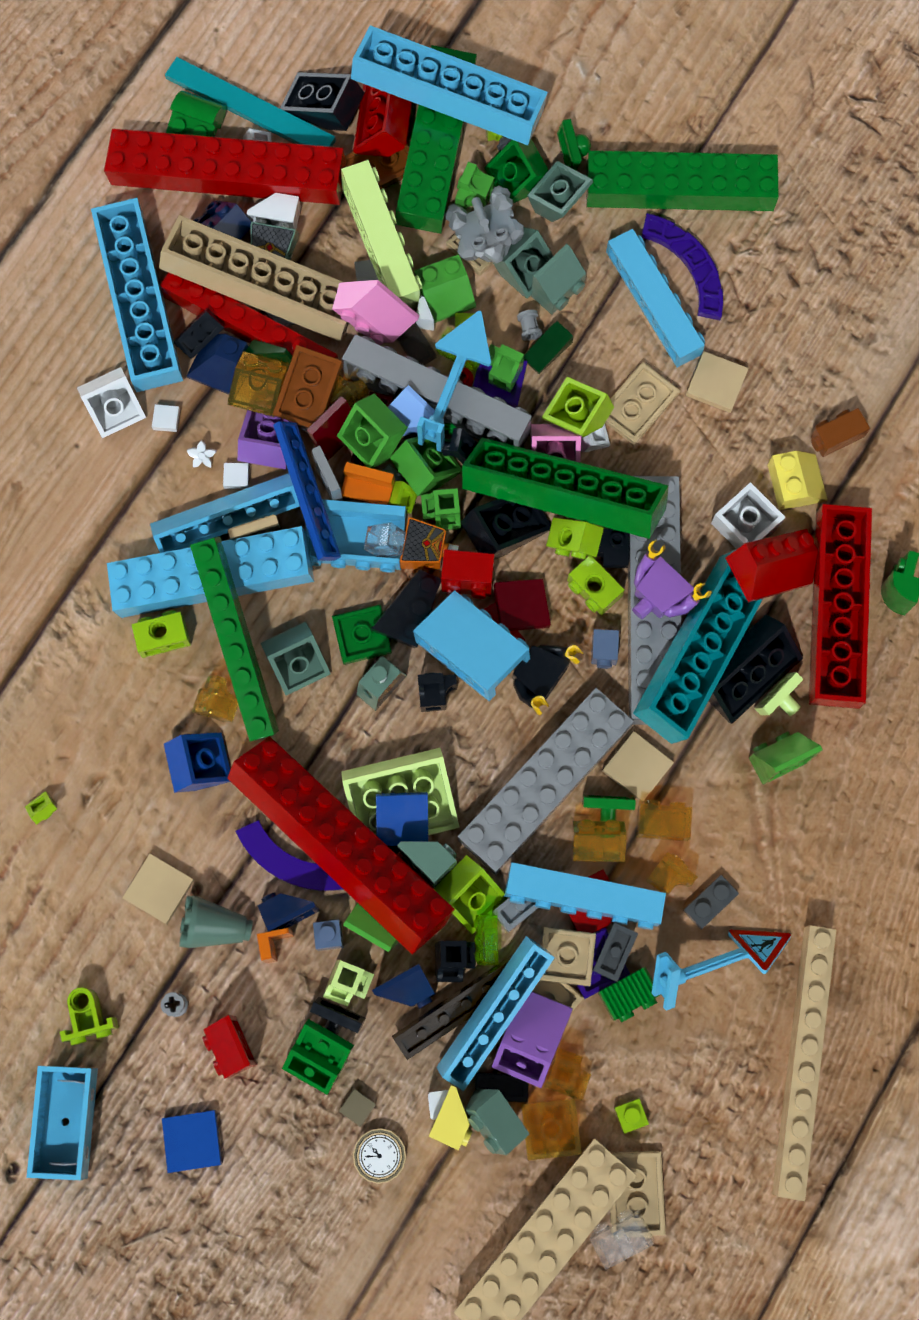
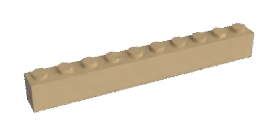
M812 925L804 927L772 1194L777 1197L805 1201L836 929Z

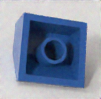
M222 732L184 734L164 743L174 793L197 791L230 782L227 779L230 773V766Z

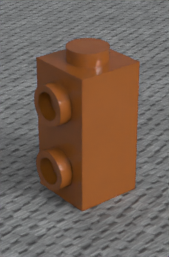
M859 408L851 412L847 409L839 413L836 419L830 422L824 420L817 424L811 436V443L815 451L820 452L821 456L825 457L864 438L870 427Z

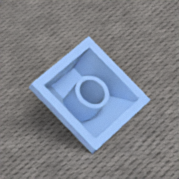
M409 385L388 406L408 427L403 436L418 437L417 424L420 417L429 419L435 412Z

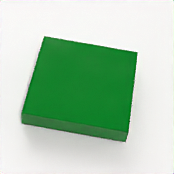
M380 605L332 616L343 665L392 653L389 638L370 630L383 615Z

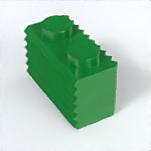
M646 967L598 992L611 1019L614 1021L619 1018L621 1023L633 1017V1010L642 1006L643 1010L658 1003L655 999L658 996L654 997L652 994L653 980Z

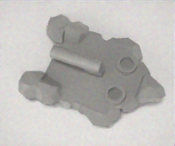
M495 187L491 191L490 204L484 207L479 197L473 198L472 205L474 211L469 213L458 204L449 205L445 217L449 221L448 226L455 231L457 238L460 239L457 252L461 258L467 261L480 258L486 262L499 263L508 254L511 244L514 245L522 239L524 226L516 219H513V200L509 198L510 192L507 188Z

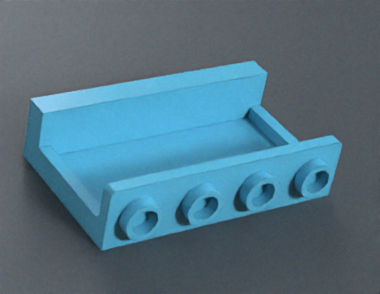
M322 499L341 557L335 561H318L306 526L305 532L308 535L312 566H321V563L331 564L334 568H345L346 565L355 566L358 570H370V567L380 568V571L387 573L401 570L400 558L405 535L406 506Z
M455 590L413 630L416 643L488 701L496 695L495 688L522 660L526 663L530 660L529 646L523 639H516L502 623L497 624L486 610H479L467 595H460Z

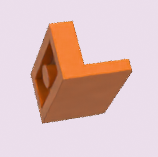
M346 462L344 467L345 479L341 490L342 497L365 503L389 505L395 484L394 474Z
M289 928L257 934L261 961L265 963L277 962L274 941L294 937L293 931Z

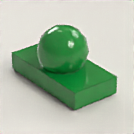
M566 119L562 121L557 131V137L565 165L577 171L582 161L581 157L586 156L591 150V141L584 134L575 135L571 119Z

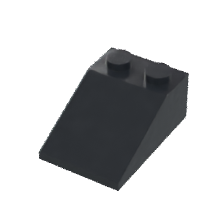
M298 72L280 109L327 130L347 131L365 92L357 81L351 79V74Z
M496 499L473 508L461 521L477 552L494 554V560L549 532L551 524L543 510L502 499Z

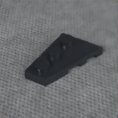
M422 570L416 571L370 630L412 648H417L418 643L415 641L413 630L429 616L441 583V578Z

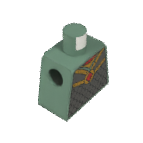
M251 222V245L291 260L299 238V233L296 229Z
M382 656L359 681L357 696L376 711L407 675Z

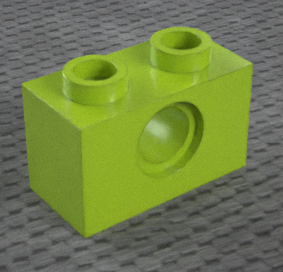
M553 517L546 546L556 549L555 554L569 557L570 553H572V557L586 560V556L597 557L604 528L588 522Z
M588 556L586 560L568 574V587L576 595L580 594L586 600L585 604L594 613L597 611L601 616L623 597L625 589L592 556ZM594 582L601 589L599 591H591L587 585Z
M167 611L161 617L153 619L152 617H144L139 619L138 623L131 624L137 651L142 658L191 646L185 618L181 612ZM158 629H167L163 637H155Z

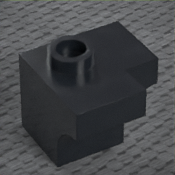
M613 529L603 530L597 556L602 557L603 567L628 568L629 533Z
M425 673L418 675L421 712L446 710L447 695L451 691L457 690L456 674Z
M438 941L435 943V982H463L464 969L476 968L475 942Z

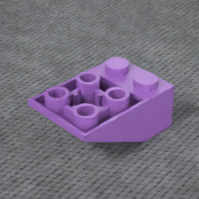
M532 991L507 1027L492 1068L542 1088L573 1008Z

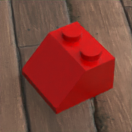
M227 1015L203 1029L205 1032V1036L202 1037L207 1050H212L216 1060L213 1061V1065L219 1076L223 1075L224 1079H228L257 1065L236 1016Z

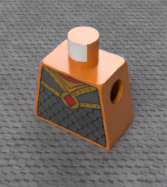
M408 517L400 558L401 569H441L444 549L459 551V545L446 543L447 532L445 529Z

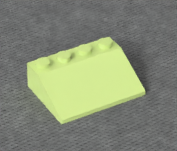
M441 748L341 771L350 812L375 835L376 794L428 793V835L460 828Z

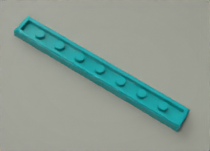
M178 57L175 58L165 73L167 80L205 99L227 106L228 111L294 144L333 147L336 142V137Z

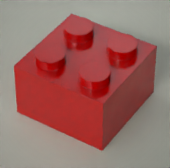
M444 549L441 574L442 592H446V595L449 596L455 590L460 595L468 594L475 599H485L486 596L491 597L494 554Z

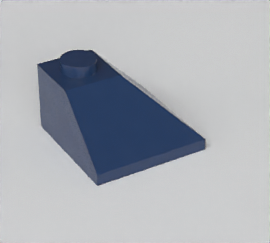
M217 334L196 355L186 377L231 395L248 360L244 354L248 348L247 342L227 334Z
M275 892L261 899L263 903L257 905L268 932L289 928L320 911L319 907L312 901L282 893L276 895Z
M419 964L372 990L377 997L410 1007L417 1005L419 1009L433 1002L431 997L435 995Z

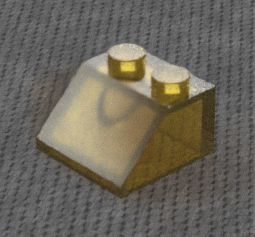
M243 352L235 367L228 405L274 417L272 414L290 363Z

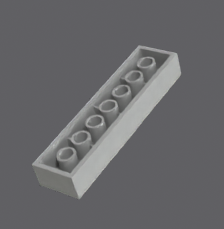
M355 334L342 357L346 379L376 393L393 396L394 400L409 385L434 410L448 379L438 369L432 366L427 368L419 364L413 357L399 355L393 348L389 346L382 347L367 336L361 337ZM458 380L444 415L443 424L451 423L457 428H463L471 437L479 441L481 438H486L523 448L530 435L532 416L523 408L509 406L503 399L499 397L492 398L486 395L480 388L468 387L461 380Z
M595 688L458 835V841L496 875L627 733L634 721L600 690Z

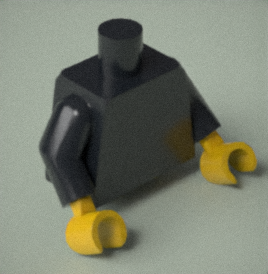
M532 646L529 649L530 660L527 663L522 660L516 666L517 668L512 676L514 689L519 700L533 708L537 715L542 714L539 709L540 706L546 705L549 707L546 699L568 669L570 662L567 660L572 661L574 664L580 662L574 657L577 653H584L578 646Z

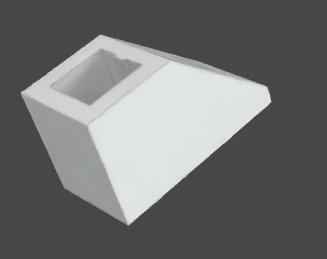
M274 193L248 209L247 217L251 222L296 229L301 211L299 196Z

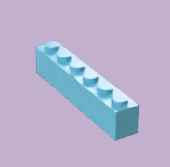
M631 229L609 240L606 253L675 366L678 368L701 356L705 347L704 337L700 332H696L691 316L688 312L685 313L683 311L678 295L670 290L667 277L657 269V262L652 254L649 255L646 251L643 238L640 235L637 236L635 231Z
M288 473L150 523L158 550L160 553L188 548L191 544L226 534L229 528L273 514L278 515L300 505L290 474Z
M513 862L509 866L504 897H510L509 901L512 903L525 904V901L534 902L535 907L541 909H550L551 906L560 907L563 913L575 915L576 911L587 913L586 917L601 920L602 916L612 918L613 923L627 925L628 921L638 923L637 927L653 930L654 926L657 927L661 924L666 893Z
M527 936L524 938L436 1068L442 1078L462 1091L466 1089L555 957L547 949Z

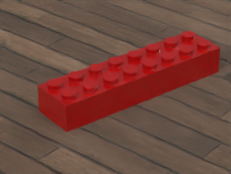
M822 504L816 513L815 545L818 549L813 585L809 705L860 709L866 703L872 508Z

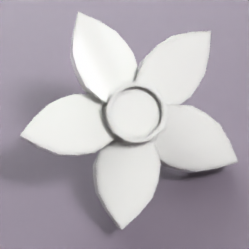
M202 440L197 445V448L187 449L188 454L194 457L193 467H198L202 462L205 466L212 467V461L209 457H212L217 450L206 449V444Z

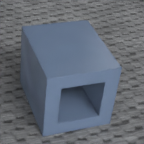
M593 630L591 664H596L597 668L602 669L612 668V665L616 666L618 661L619 630Z
M339 919L313 923L316 950L344 948L342 924Z

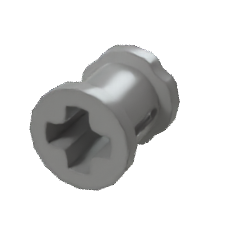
M525 310L517 315V320L521 323L523 332L521 337L524 341L535 340L542 336V330L538 327V312L536 310Z
M170 992L161 1000V1009L168 1016H182L188 1009L187 998L180 993ZM173 998L176 1001H180V1006L176 1007V1011L169 1008V1004L173 1003Z

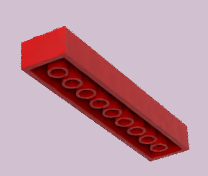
M112 129L104 172L110 184L115 186L265 199L274 193L299 196L300 202L340 205L342 195L341 169L346 167L347 162L343 148Z
M270 736L233 762L227 779L412 955L446 925L455 909Z

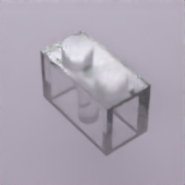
M628 1209L617 1216L618 1220L615 1223L609 1225L606 1221L594 1228L590 1241L605 1270L654 1245V1238L639 1209L635 1212Z

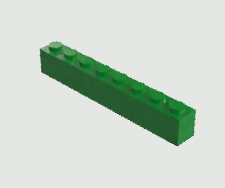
M214 537L191 544L192 554L249 741L272 736L279 729L221 538Z

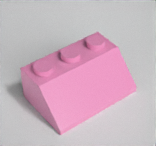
M379 280L339 283L332 308L341 316L342 320L350 323L357 332L370 337L378 345L393 343L419 318V315Z

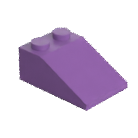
M253 391L238 438L237 461L286 469L287 465L273 426L278 421L290 422L272 415L279 395Z

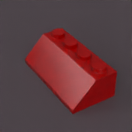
M363 84L365 94L360 102L353 152L361 155L390 157L396 152L402 151L407 144L406 139L412 102Z
M803 529L745 543L725 557L747 601L752 602L811 585L814 578L818 549L808 530Z

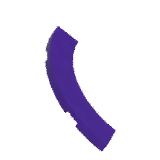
M647 213L641 237L666 247L681 259L688 268L695 282L698 294L697 316L721 320L723 291L717 268L706 249L693 235L675 226V223Z
M259 820L235 831L253 859L280 880L309 890H344L319 865L293 857L278 847L267 835Z

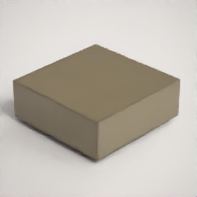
M354 1089L339 1112L361 1127L376 1104Z

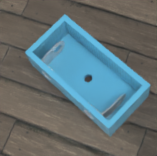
M38 1066L26 1178L84 1180L88 1178L98 1068ZM64 1118L69 1119V1124L67 1126L63 1124Z

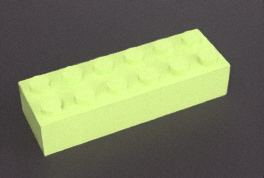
M369 160L341 169L342 190L378 280L411 309L417 308L419 298L422 296L420 291L422 284L419 276H414L412 268L414 265L410 254H405L403 235L401 232L396 231L395 224L397 222L394 212L392 210L388 211L386 205L388 198L384 188H379L378 181L380 179L377 169L375 167L371 168Z

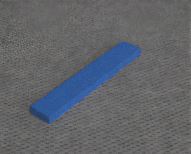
M278 421L273 426L317 560L335 561L341 557L297 423Z

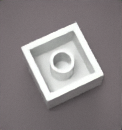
M750 482L714 515L711 524L738 549L745 543L768 538L781 526L785 516Z

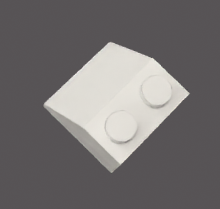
M121 367L77 387L80 397L102 438L146 418Z

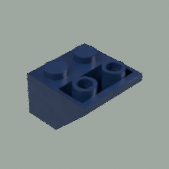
M218 200L211 202L205 208L206 212L201 217L193 220L239 240L251 229L250 219L236 203Z

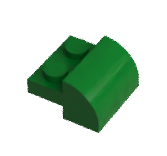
M180 91L170 106L172 114L166 133L215 137L217 129H221L227 106L186 91Z
M910 550L904 557H900L897 565H893L890 576L881 586V595L887 607L893 612L904 616L918 603L919 578L914 577L919 553Z
M308 1019L296 1043L291 1048L282 1069L328 1095L346 1065L354 1044Z

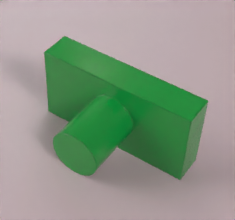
M583 794L582 799L584 808H601L600 826L609 828L615 827L616 809L635 810L636 804L634 797Z

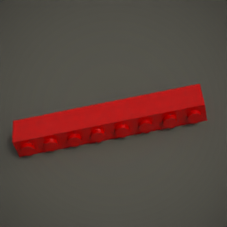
M169 272L160 284L165 299L197 316L208 308L225 324L223 330L249 344L252 340L262 341L286 348L292 355L296 345L338 359V355L231 297Z

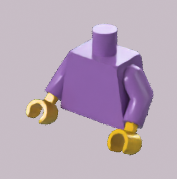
M657 539L649 544V552L644 555L637 566L634 579L636 587L635 596L640 601L632 608V611L642 620L651 611L658 618L685 615L700 602V599L708 598L712 591H708L705 595H702L700 589L706 583H700L693 587L661 556L657 559L656 556L665 551V545L661 547L660 551H656L653 548Z

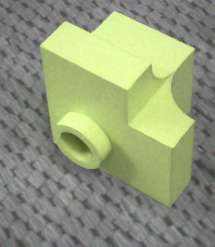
M337 960L322 997L348 1007L353 995L365 999L374 974L344 961Z

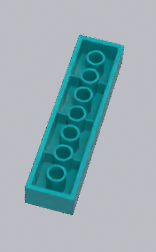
M735 550L719 557L705 582L706 584L700 591L702 595L712 591L710 597L700 599V602L689 611L633 712L635 716L671 744L689 739L763 600L747 601L725 559Z

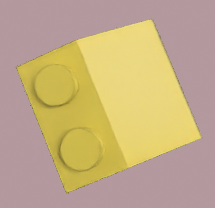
M792 451L772 455L767 466L779 511L827 501L816 454Z
M451 1085L429 1137L459 1150L461 1145L467 1146L473 1131L468 1129L470 1123L458 1089L455 1085Z

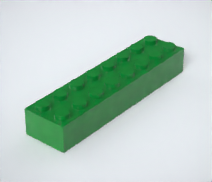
M431 45L432 49L476 65L477 54ZM418 105L395 218L397 224L395 225L441 234L464 121Z
M636 151L588 152L587 177L591 178L593 183L586 191V207L774 211L779 198L777 154Z
M486 438L480 439L462 465V489L648 539L651 538L667 507L669 485Z

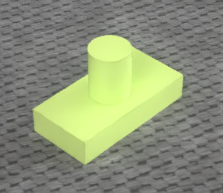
M797 672L787 673L754 709L760 715H770L780 706L789 716L794 715L801 706L790 693L802 682L803 678Z

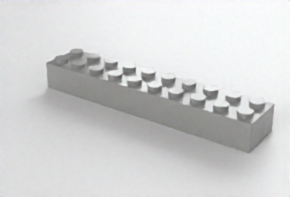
M634 476L669 486L666 511L651 538L648 539L629 534L628 694L629 717L634 721L633 725H647L635 716L633 712L681 627V615L671 618L667 616L658 618L651 611L642 620L632 611V608L640 601L635 596L636 587L634 585L637 566L644 555L649 552L648 546L653 540L657 539L653 545L656 551H660L661 547L665 545V551L656 556V558L658 559L661 556L681 575L679 477Z

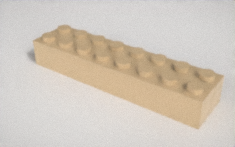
M181 215L178 216L161 250L159 269L340 342L348 322L342 320L341 316L332 308L339 283H342V281Z
M594 1138L467 1294L454 1313L461 1320H521L637 1175Z

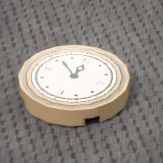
M383 1128L371 1129L363 1134L355 1144L353 1152L354 1166L359 1175L369 1182L376 1184L390 1182L404 1168L406 1161L405 1145L401 1138L391 1130Z

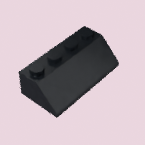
M766 614L742 637L709 699L710 704L730 724L735 722L803 659L785 624Z

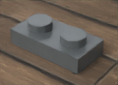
M720 875L683 911L700 929H703L739 893Z
M614 922L593 972L617 982L638 933Z

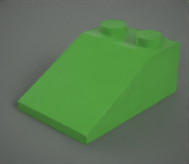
M786 732L776 737L777 742L770 746L767 743H763L753 749L754 753L749 757V760L761 783L764 785L809 763L823 749L821 745L799 732L792 735Z

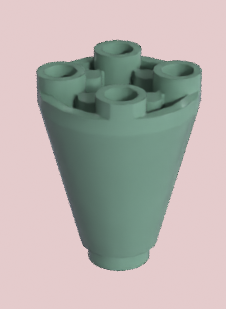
M187 895L185 918H182L180 926L179 947L197 948L242 943L243 940H250L252 920H247L246 916L201 897Z

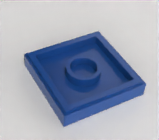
M428 793L376 794V836L387 846H397L400 842H428Z
M216 1110L162 1118L167 1173L222 1165Z

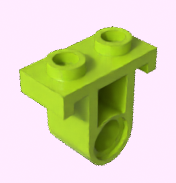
M82 987L72 990L69 994L67 1005L74 1033L71 1034V1030L60 1031L62 1042H70L71 1046L87 1042L86 1037L96 1035L97 1039L112 1035V1030L119 1028L117 1018L115 1017L106 1018L107 1024H104L99 997L95 991ZM86 994L89 1002L85 1008L81 1009L78 1005V999L81 995Z

